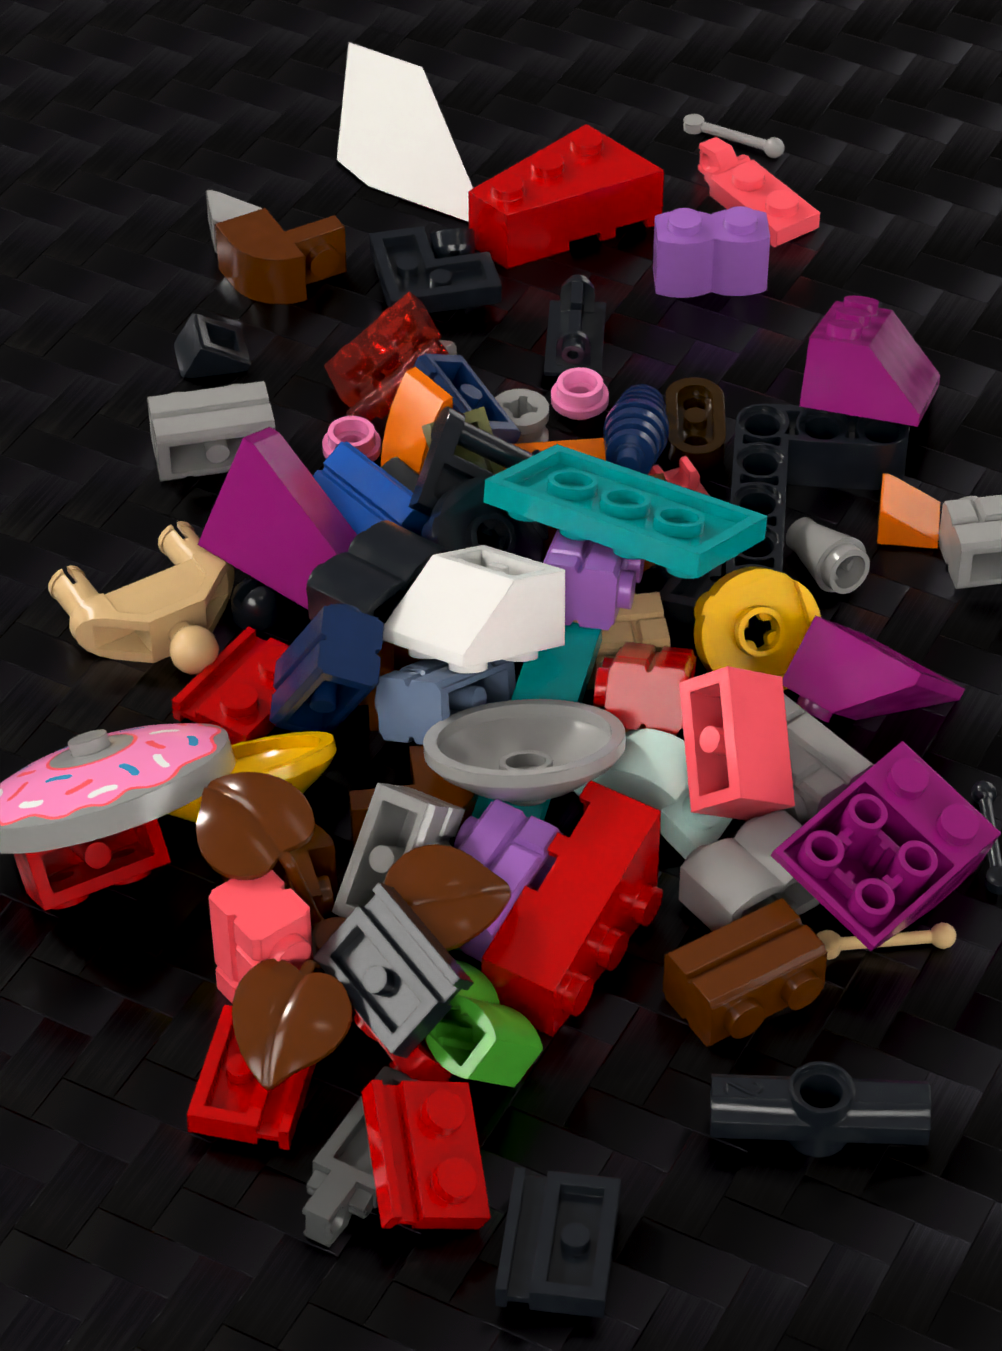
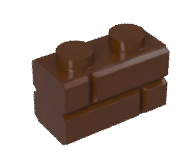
M781 898L665 954L663 992L665 999L682 1019L686 1018L688 1020L689 1027L706 1047L729 1036L741 1039L752 1034L765 1018L788 1006L792 1010H799L812 1003L821 990L824 989L828 952L826 951L825 944L807 924L802 925L798 914Z

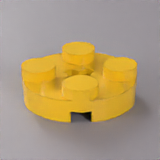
M745 567L734 570L716 581L711 589L703 593L696 601L694 607L696 619L694 624V643L698 657L708 673L730 666L781 676L783 678L815 615L821 617L820 610L810 591L785 573L763 567ZM754 615L759 620H769L772 629L763 634L764 645L759 648L756 647L753 641L745 640L744 630L749 626L748 620Z

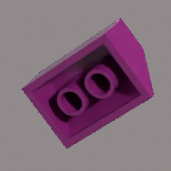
M855 295L845 296L844 302H834L809 337L799 407L918 427L939 387L940 374L893 310L878 308L879 301L873 298Z

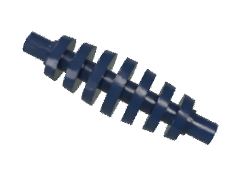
M645 384L631 386L621 395L609 411L603 427L606 461L643 474H647L665 449L669 437V423L665 401L662 394L656 388Z

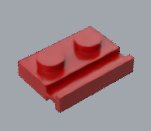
M248 626L217 656L213 663L206 666L172 699L173 718L179 721L187 718L195 723L220 726L227 731L231 745L266 737L275 728V725L269 721L272 695L276 692V689L273 687L275 665L289 645L272 637L265 641L256 636V629Z
M224 1005L187 1112L188 1132L257 1145L259 1139L277 1141L279 1149L289 1150L316 1063L293 1074L270 1091L264 1089L253 1076L241 1055L233 1027L232 1006Z
M371 1080L361 1093L381 1228L392 1229L396 1224H411L412 1229H480L491 1219L469 1082L402 1080L399 1085H383L382 1080Z

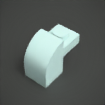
M642 728L626 732V747L622 756L607 772L592 781L660 810V834L684 859L699 846L710 845L718 841L732 821V818L691 812L684 740L655 729ZM586 784L574 790V792L580 796Z

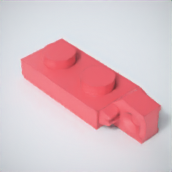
M718 137L699 144L700 165H698V171L705 175L704 180L710 186L709 195L727 210L736 206H744L766 212L770 232V245L774 248L819 228L820 212L755 160H751L749 156L744 154L737 157L733 147Z

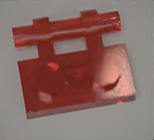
M410 291L392 307L386 309L377 320L349 344L343 346L324 365L340 399L350 407L346 411L347 416H359L369 421H372L375 417L383 419L390 413L396 392L405 372L413 368L419 356L425 353L448 355V351L439 341L441 335L423 302Z

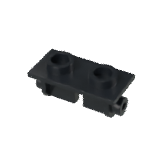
M573 275L562 284L561 301L550 300L544 376L559 377L562 372L579 367L594 370L600 376L602 374L606 302H595L594 285L584 275Z

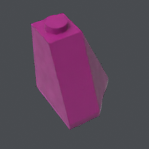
M268 427L243 437L197 545L308 610L306 584L310 574L319 564L325 563L337 554L348 552L349 546L357 534L278 431Z

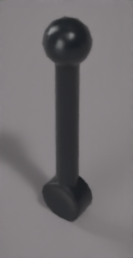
M978 781L971 789V797L980 806L981 814L996 827L992 803L997 797V790L994 784L989 781ZM997 839L987 853L990 868L986 872L985 887L989 892L1001 895L1002 858L999 840Z

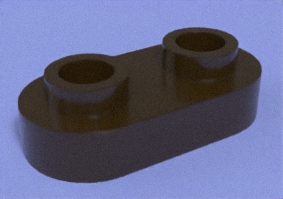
M697 377L680 379L672 383L666 391L665 405L669 423L666 455L669 461L678 468L680 467V458L687 456L698 472H704L718 466L725 456L726 421L724 393L716 383L707 379Z

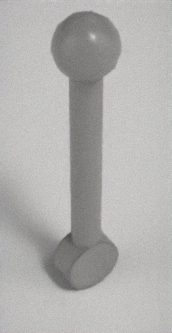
M689 114L683 119V129L688 134H699L701 132L764 150L765 154L770 158L780 157L785 149L783 141L779 138L772 137L765 140L704 122V117L699 114Z

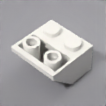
M486 545L434 554L384 624L383 640L407 648L409 656L413 658L444 661L448 663L449 670L457 673L483 672L488 669V662L502 659L512 662L535 660L538 658V651L565 645V569Z

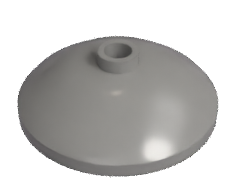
M555 699L510 700L468 708L434 724L427 731L423 739L426 763L444 780L482 797L493 800L498 799L518 806L538 805L547 799L556 798L580 788L607 772L622 756L626 747L625 727L616 716L592 705Z

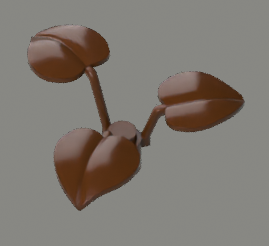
M239 772L214 779L203 789L196 824L197 842L202 856L215 872L226 878L237 880L260 878L269 873L279 860L286 870L296 894L310 907L314 956L347 918L331 917L324 919L320 915L295 859L289 853L305 845L314 835L315 821L308 800L291 783L270 774ZM425 845L412 849L403 854L391 866L385 878V884L396 889L447 951L462 946L487 929L503 912L511 898V890L506 881L471 855L447 845ZM314 958L313 960H306L300 970L284 960L279 962L276 959L261 961L245 974L235 990L232 1003V1019L237 1044L246 1065L259 1084L268 1091L274 1089L293 1074L314 1065L331 1054L342 1043L349 1031L352 1022V1006L348 993L342 983L334 976L326 974Z

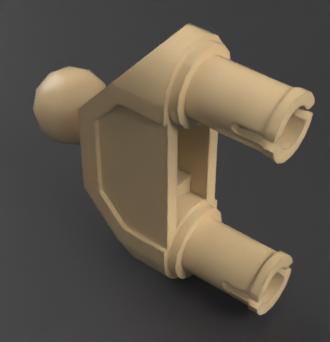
M178 521L177 528L185 536V539L181 538L172 524L167 526L158 538L160 551L175 566L104 595V593L99 594L81 568L70 565L67 566V571L76 583L72 584L64 574V571L60 569L51 577L48 583V591L69 615V629L72 636L88 652L99 657L145 663H155L171 657L174 666L182 672L193 675L199 674L206 666L213 663L218 656L219 645L213 631L222 617L231 596L235 576L234 566L197 545L200 538L195 533L194 528L187 522Z

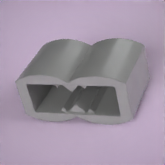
M786 810L774 811L762 817L751 818L745 822L734 838L722 839L710 845L699 846L687 856L680 867L679 901L712 932L781 898L798 915L812 909L820 902L770 856L774 849L802 827V825Z

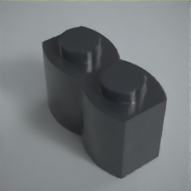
M389 520L380 521L372 525L366 531L356 535L349 546L348 552L333 556L325 563L319 564L312 571L306 584L309 619L312 620L324 606L348 604L358 608L364 614L378 617L385 624L432 555L447 552V548Z

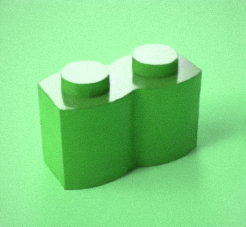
M455 960L474 984L467 991L461 989L451 1000L450 1003L453 1007L425 1037L428 1047L439 1064L458 1077L515 1088L542 1052L541 1039L532 1023L523 1014L509 1006L500 1004L495 988L479 969L468 963Z

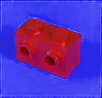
M158 819L82 844L48 851L13 854L27 895L44 911L64 909L77 905L86 900L90 893L111 885H126L147 877L152 872L151 870L171 863Z

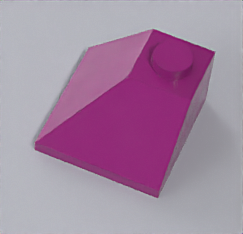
M816 615L782 678L784 687L799 694L796 704L810 715L825 722H829L833 714L859 720L958 701L965 691V688L866 634Z

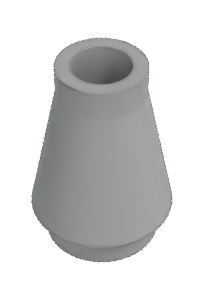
M808 517L796 520L789 527L785 537L787 546L797 554L822 590L846 594L854 591L864 582L869 573L870 559L860 540L817 524Z

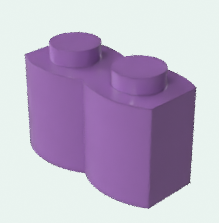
M736 206L713 214L699 212L690 208H678L656 215L653 250V275L656 294L667 297L688 298L705 295L710 292L727 296H747L766 291L770 249V232L766 212L744 206Z

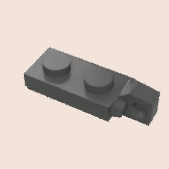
M384 1066L374 1079L382 1080L383 1085H399L402 1080L419 1081L388 1066ZM362 1096L312 1161L313 1174L307 1183V1193L312 1195V1197L303 1207V1214L306 1215V1229L303 1233L304 1236L327 1247H330L348 1226L352 1214L365 1219L371 1213L373 1207H378Z

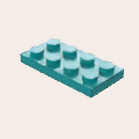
M558 444L485 479L484 503L508 511V515L511 518L524 522L537 521L559 529L562 536L572 540H590L612 548L613 553L622 558L644 559L666 567L669 574L679 578L695 579L702 577L707 572L765 539L767 515Z

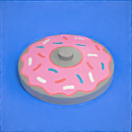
M175 723L141 726L107 733L104 729H99L70 739L67 747L27 765L0 783V853H33L86 843L137 827L189 804L202 796L203 789L211 781L229 775L236 765V758L227 731L213 724Z

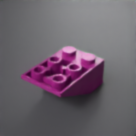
M902 741L774 849L770 856L870 951H873L933 910L972 875L1001 832Z

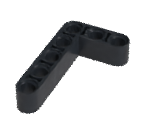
M762 403L744 407L736 418L730 503L767 515L768 517L765 539L726 561L725 575L745 567H763L782 572L787 485L881 490L883 473L893 475L903 481L909 440V425L799 407L800 405ZM754 615L748 620L749 626L744 630L745 640H751L756 644V647H761L764 645L763 634L772 630L769 620H759Z

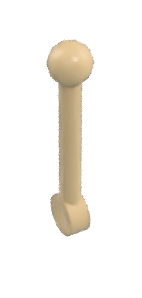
M941 922L935 924L931 930L899 932L877 948L932 943L937 948L946 949L955 943L956 931L952 925ZM824 930L817 933L819 939L825 944L828 960L839 956L842 950L867 949L855 936L840 937L838 933L832 930Z

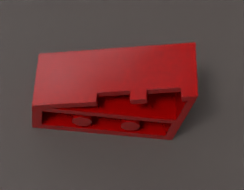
M585 124L468 191L469 228L474 230L475 249L480 252L489 251L492 260L508 269L569 251L570 242L597 234V238L601 242L616 237V228L643 221L646 228L652 227L655 223V216L663 211L664 170L588 124Z

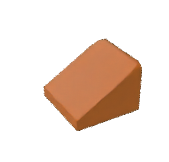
M883 473L877 544L938 549L941 502L899 478Z

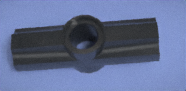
M823 1061L809 1062L799 1067L792 1076L711 1074V1138L788 1140L795 1150L813 1157L831 1156L841 1151L847 1142L929 1145L931 1089L928 1081L853 1079L845 1069L834 1063Z

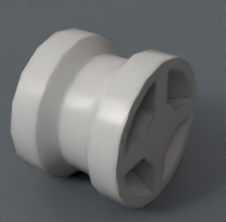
M512 389L504 391L495 397L522 433L516 444L548 442L549 431L545 425L549 421V403L544 396L528 389Z

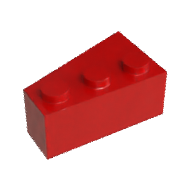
M592 780L586 784L579 796L580 802L584 803V813L571 836L567 837L557 832L547 849L548 855L557 859L538 891L527 886L524 887L482 957V973L495 988L500 1004L519 1011L532 1023L535 1029L554 1037L570 1015L576 1017L582 1013L591 998L594 983L605 969L612 971L619 965L626 952L629 938L640 924L647 926L652 922L659 910L663 897L662 889L657 887L661 811Z

